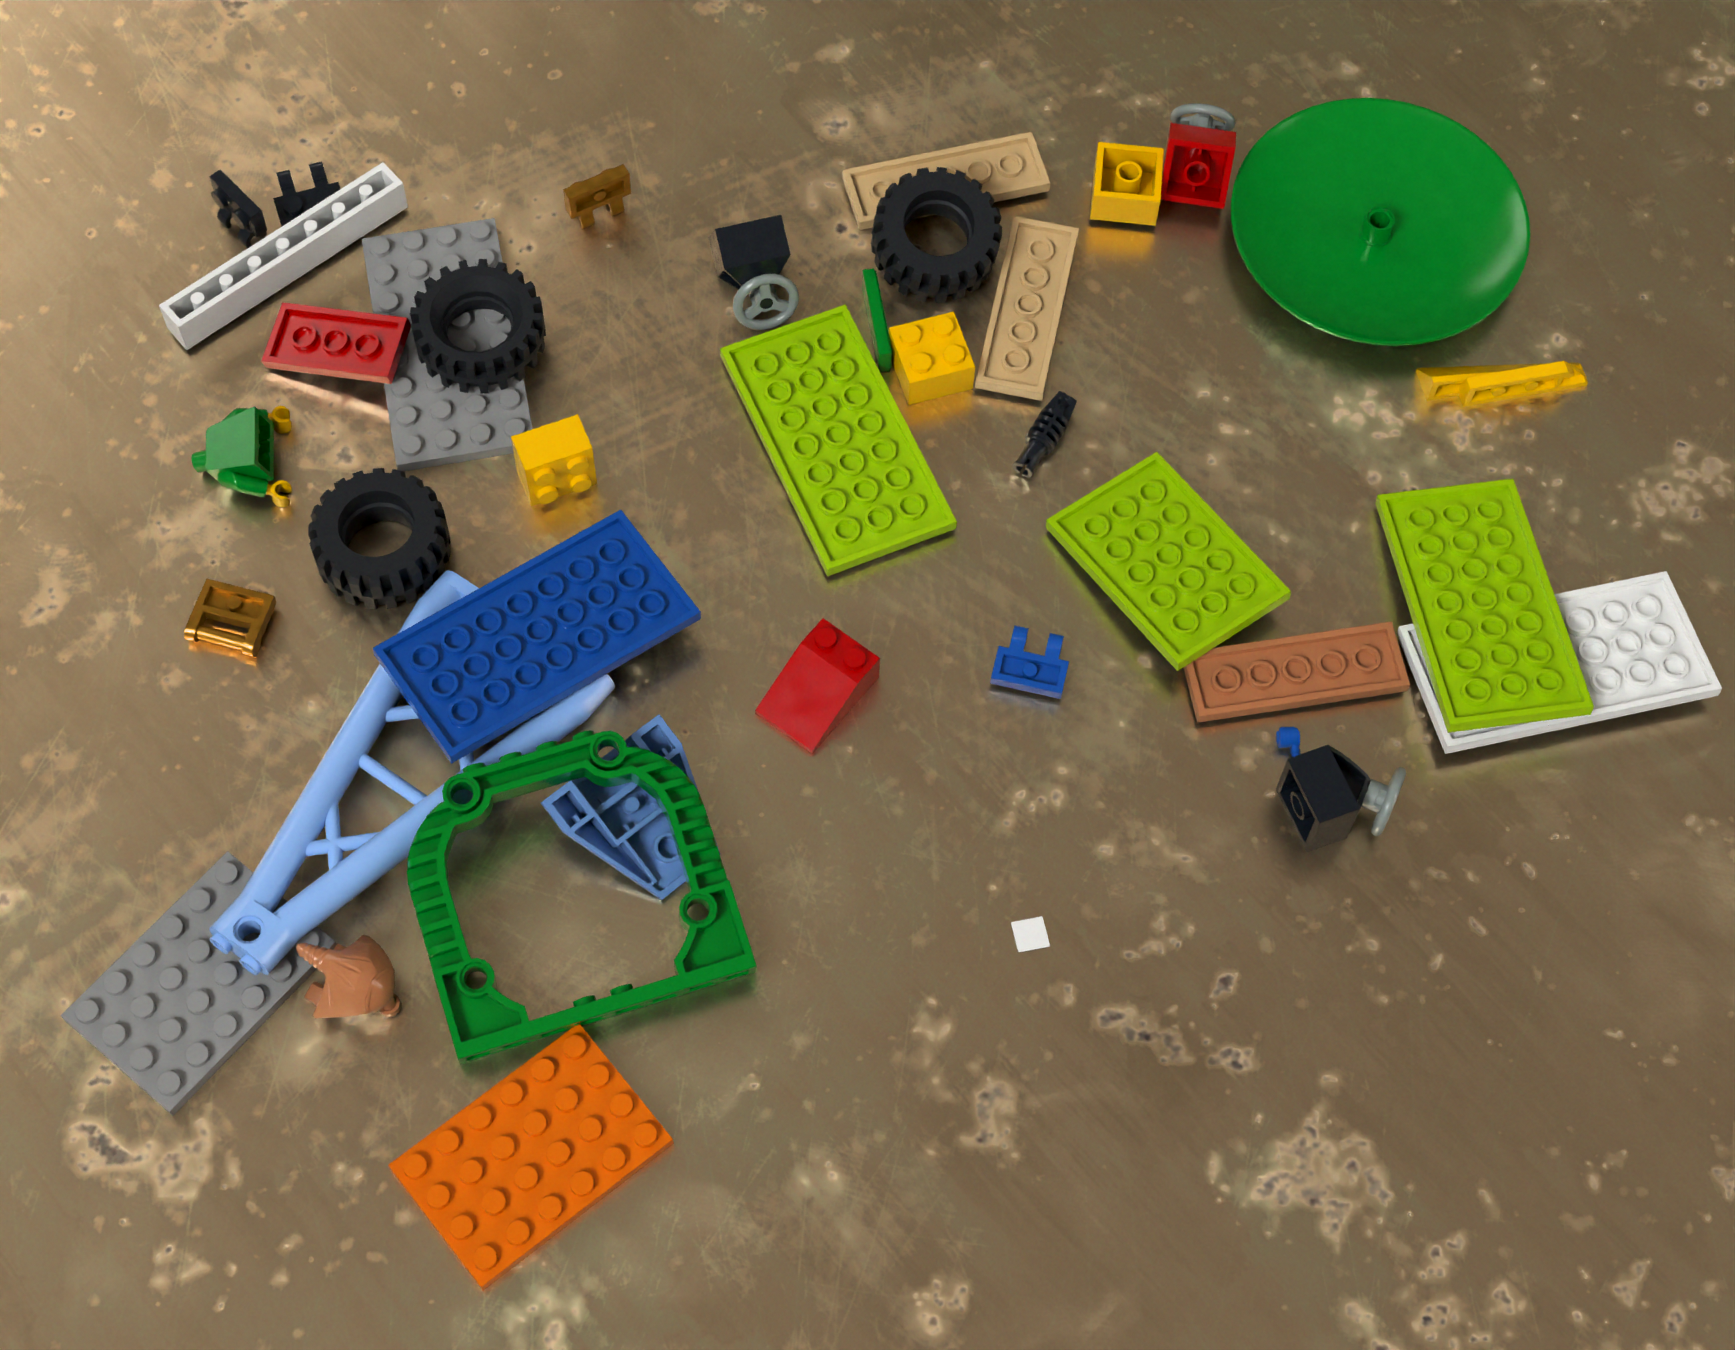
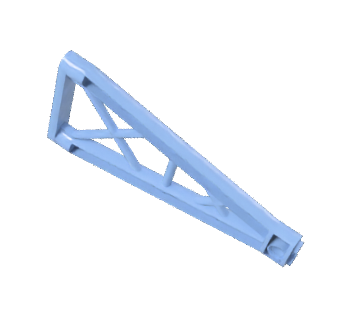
M450 570L445 571L416 602L398 633L479 588L457 573ZM381 664L378 665L241 894L209 928L213 935L210 938L211 943L224 954H228L231 951L241 958L239 960L241 965L253 975L257 976L260 972L268 975L301 938L409 856L414 836L426 819V816L438 804L444 802L442 793L444 784L427 796L368 755L387 722L419 719L410 705L397 706L403 695ZM605 674L531 717L474 760L473 752L459 759L460 772L457 774L463 773V768L471 764L485 763V766L500 762L499 758L506 754L521 752L522 755L535 752L536 747L550 741L559 742L590 718L614 690L615 684L608 674ZM359 768L415 805L380 832L341 837L338 803ZM462 789L453 795L452 800L457 804H466L472 799L473 793ZM325 827L326 839L317 840ZM355 850L343 859V852ZM328 854L329 871L275 911L306 857ZM248 934H260L259 937L253 941L243 940Z

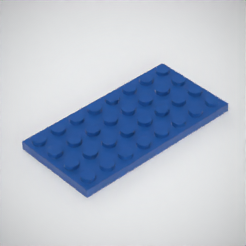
M619 510L373 647V653L452 764L701 619V611L623 511Z

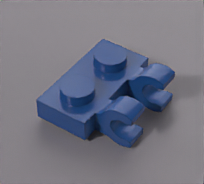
M1014 625L1010 647L998 646L990 684L1061 699L1069 661L1059 659L1064 636L1050 633L1045 656L1024 651L1029 628Z

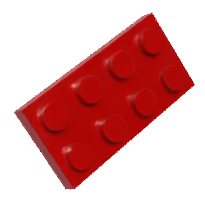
M282 302L261 362L266 368L392 384L411 323L406 317Z

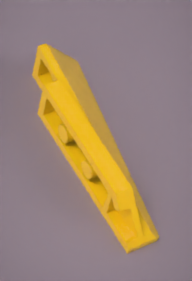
M1566 361L1545 364L1424 367L1416 369L1426 401L1459 396L1463 407L1587 386L1588 384L1582 365Z

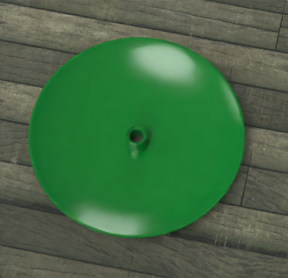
M1378 98L1343 99L1315 105L1289 116L1267 131L1246 155L1238 170L1231 197L1233 236L1238 251L1255 281L1276 303L1299 320L1328 334L1354 342L1384 346L1418 345L1445 339L1468 330L1487 318L1507 299L1522 274L1529 252L1530 222L1526 202L1512 172L1498 154L1475 133L1460 123L1430 109L1401 101Z

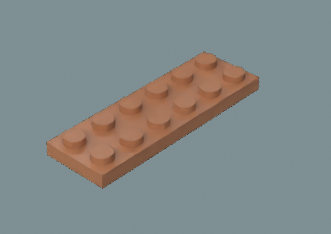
M1392 621L1216 647L1184 667L1197 723L1405 692L1410 687Z

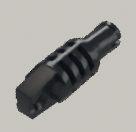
M1059 391L1046 407L1041 410L1025 436L1026 446L1018 459L1013 463V469L1017 473H1020L1023 466L1026 465L1022 476L1032 477L1043 456L1050 454L1067 429L1077 400Z

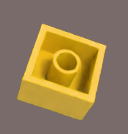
M1098 142L1094 164L1090 219L1156 226L1161 199L1164 148Z
M954 311L889 327L892 363L908 405L973 389L975 364Z
M578 414L511 436L517 473L531 506L540 503L548 504L555 501L558 497L572 492H583L597 484L593 448Z

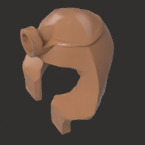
M362 935L348 947L337 943L334 949H327L308 943L297 944L296 951L299 956L304 957L305 961H308L310 965L313 964L314 968L323 972L325 976L324 985L313 982L304 996L307 1001L316 1006L313 1013L315 1019L374 1014L378 1011L385 1017H393L400 1012L402 1003L399 997L394 994L395 970L385 951L370 936Z

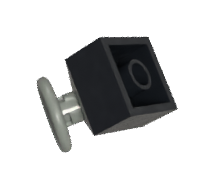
M776 215L715 229L708 239L717 277L738 289L733 300V312L736 319L745 327L755 330L771 329L783 324L795 312L799 302V293L796 285L789 278L779 275L791 255L782 216ZM774 284L780 285L787 290L789 295L788 301L778 299ZM749 295L752 305L743 310L744 300ZM772 309L782 311L769 319H753L762 311L767 312Z
M1325 745L1288 758L1276 791L1306 852H1310L1346 839L1361 807L1377 813L1371 833L1374 836H1380L1400 793L1406 776V770L1403 767L1396 768L1389 785H1385L1376 780H1370L1368 774L1350 758L1330 745Z

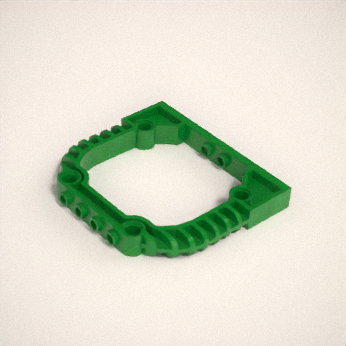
M592 730L584 731L574 735L572 741L558 745L557 741H550L537 746L536 751L522 755L521 752H512L500 757V762L487 766H485V763H475L463 768V773L449 778L444 784L442 790L444 802L438 804L426 816L412 841L407 862L409 890L460 1065L567 1032L579 1024L583 1027L756 972L757 965L698 790L690 778L673 762L650 752V750L639 747H627L624 738L616 732L603 731L594 734ZM610 746L615 748L619 755L611 761L603 760L598 755L599 751L604 747ZM582 777H586L594 784L603 787L619 786L633 782L655 798L664 813L689 888V893L683 897L679 906V922L688 934L681 950L674 959L676 976L634 989L632 984L622 985L610 990L611 996L596 1000L595 995L586 996L575 1000L573 1008L529 1021L525 1006L510 1000L496 990V976L491 965L483 959H471L448 881L447 860L454 839L458 833L474 829L483 824L490 816L494 803ZM466 789L473 793L472 799L466 804H457L452 800L453 795L459 790ZM700 904L707 908L709 915L703 920L696 921L689 917L687 910L692 905ZM473 972H482L487 976V981L483 987L471 989L466 985L467 977Z

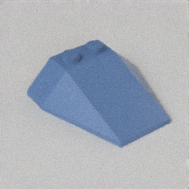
M660 714L625 740L627 747H639L650 750V752L673 762L690 778L697 789L682 743ZM614 748L601 759L611 761L619 753ZM586 777L570 780L541 802V805L565 835L660 900L686 882L668 821L656 799L637 784L629 782L619 786L603 787L594 784Z

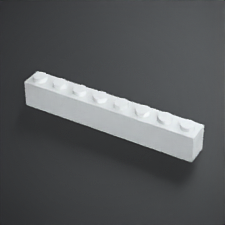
M382 162L161 303L159 307L167 329L186 350L190 349L408 208L403 182Z

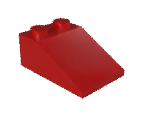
M822 618L799 644L756 708L755 714L813 754L879 678L880 658Z

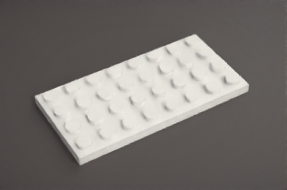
M1667 571L1554 594L1594 705L1591 715L1448 733L1414 624L1399 626L1397 631V637L1445 754L1718 696L1722 690Z

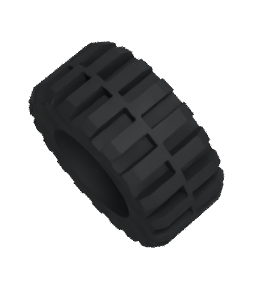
M926 167L917 169L916 176H912L911 173L901 176L898 185L892 183L886 189L885 197L880 198L874 217L871 233V250L875 254L874 262L878 270H885L884 279L890 285H893L895 282L899 285L898 292L905 296H908L909 292L916 294V300L926 302L927 297L935 298V303H945L948 296H952L953 300L963 298L966 289L969 292H974L980 287L981 281L987 279L995 263L1002 238L1001 215L999 208H993L995 200L990 192L982 193V184L976 179L970 182L965 179L966 174L956 170L955 174L947 173V168L937 167L936 172H929V169ZM940 215L954 221L963 230L967 238V245L959 252L951 255H930L922 252L910 242L905 233V227L918 217Z
M374 468L373 473L364 474L362 470L353 473V478L347 481L345 478H342L334 483L335 489L332 492L329 489L326 490L320 497L321 505L317 504L314 506L311 513L312 522L308 525L309 544L324 583L329 585L330 590L336 596L342 597L344 595L346 602L358 606L360 602H364L365 607L368 609H378V605H386L387 609L398 607V602L406 600L407 604L417 600L416 594L421 591L425 593L433 585V579L437 580L445 572L444 564L449 562L451 553L447 521L442 504L437 500L436 493L431 487H424L421 479L414 475L406 478L404 471L392 469L391 473H385L384 468ZM375 522H398L412 530L411 536L402 547L384 556H363L348 548L350 541L359 530Z

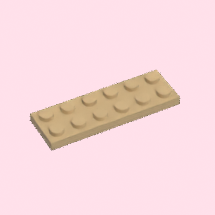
M1032 131L842 170V179L859 230L873 228L877 205L880 198L885 197L886 189L892 183L898 185L899 178L907 173L916 176L917 169L927 167L929 172H936L937 167L947 168V173L955 174L956 170L966 174V180L971 182L973 179H976L982 184L981 192H990L995 200L994 202L1050 191L1051 184Z
M1013 217L976 376L975 388L1042 401L1079 228L1023 217Z

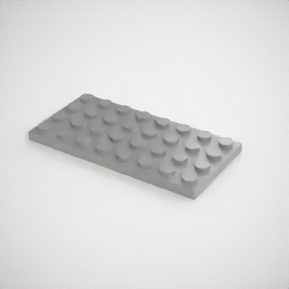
M495 218L362 238L373 313L406 317L411 324L410 310L411 307H416L415 294L417 291L426 293L424 281L429 277L436 281L440 279L441 268L447 266L451 272L460 269L459 261L463 260L467 261L468 267L478 266L479 259H487L488 267L496 268L498 262L503 263ZM475 309L467 311L454 319L448 328L447 335L454 346L465 351L481 352L495 348L505 341L510 334L511 324L505 315L497 311ZM410 328L392 384L384 383L397 470L410 471L513 454L511 436L533 429L524 379L519 382L513 376L507 380L508 388L501 390L498 384L488 386L489 393L483 394L480 393L479 386H470L468 393L460 392L459 383L453 382L448 388L442 385L440 374L432 378L427 373L426 364H421L412 329Z

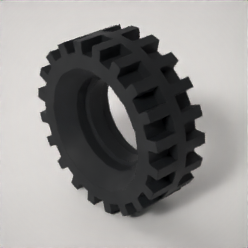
M479 259L478 266L468 267L466 260L459 261L460 269L452 272L447 266L441 268L440 279L436 281L429 277L424 281L427 292L417 291L414 296L416 307H411L410 310L411 329L418 358L421 364H426L427 373L432 378L440 374L442 385L448 388L453 382L459 383L460 392L468 393L470 386H479L481 394L489 393L488 386L498 384L501 390L508 388L507 380L513 376L520 382L525 378L524 367L527 365L534 369L538 364L537 352L543 353L545 348L544 336H546L542 302L540 296H536L534 284L531 281L525 284L523 273L518 269L509 274L506 263L498 262L496 268L488 267L487 259ZM475 309L497 311L505 315L511 324L510 334L505 341L495 348L481 352L465 351L454 346L448 338V328L454 319L467 311Z

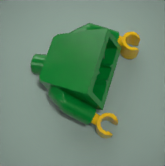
M255 406L234 409L221 422L207 429L206 449L192 454L191 459L194 469L198 473L207 471L226 488L264 498L265 494L270 495L276 506H289L290 498L280 496L278 493H292L291 485L285 480H279L273 485H269L268 481L274 480V430L283 434L291 431L290 411L285 406L275 407L272 413H268L266 409H257Z

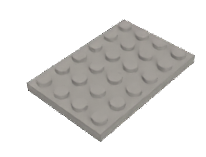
M228 851L61 1015L66 1023L172 1116L317 969L314 968L313 964L310 965L308 961H305L304 957L299 956L296 951L297 944L308 943L327 949H334L337 945L331 937L317 926L301 938L268 975L260 972L257 976L247 971L239 962L241 958L231 951L228 954H224L218 950L210 941L213 935L209 928L241 894L253 874L250 869ZM282 897L275 911L288 901ZM248 934L243 940L253 941L257 939L260 934Z

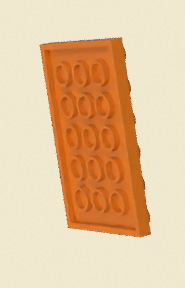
M579 1024L541 1050L388 1166L481 1290L484 1291L668 1149L674 1142L669 1133Z

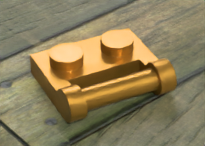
M206 578L186 624L184 637L186 640L193 642L204 640L242 650L244 655L256 657L260 649L262 636L277 603L275 596ZM206 618L249 630L246 636L203 626Z

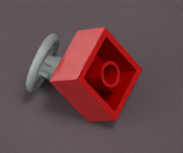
M1191 103L1178 106L1170 115L1172 123H1170L1163 163L1160 200L1224 209L1236 149V132L1231 131L1236 124L1235 118L1227 110L1214 105ZM1199 113L1194 116L1181 117L1185 114ZM1212 116L1218 117L1224 120L1226 123L1217 121L1213 119Z

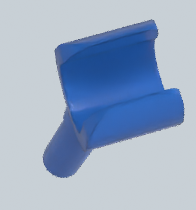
M1280 727L1279 731L1276 732L1277 747L1290 748L1292 757L1300 755L1299 730L1295 727Z

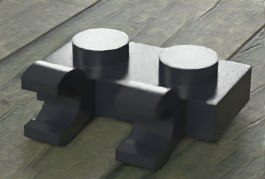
M322 161L309 164L315 188L296 192L290 170L276 173L283 196L273 199L281 227L340 190L339 182L328 184Z
M221 170L209 176L214 190L211 192L212 198L220 207L217 213L218 220L229 229L232 227L230 220L233 217L241 228L238 232V240L247 249L252 246L251 240L254 236H260L262 239L265 238L267 227L262 210Z

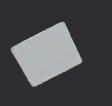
M1042 916L1011 922L1018 952L1050 946Z

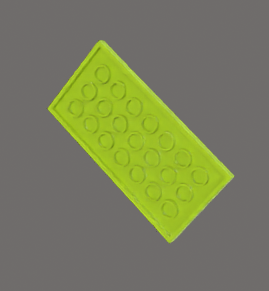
M846 304L720 348V356L827 577L957 528V521Z
M1514 479L1377 495L1375 504L1447 732L1591 715L1594 705Z

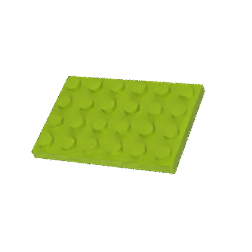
M1155 452L1046 519V529L1177 671L1290 599L1291 590L1158 452Z

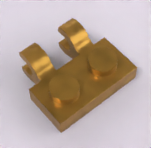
M622 164L615 168L606 169L596 176L584 181L575 182L570 187L563 189L565 209L570 218L579 217L580 226L583 230L595 224L593 217L594 209L608 204L612 217L624 212L622 197L631 194L630 173L625 165Z

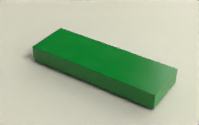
M874 268L862 270V293L876 364L880 373L890 372L892 367V348L877 273Z

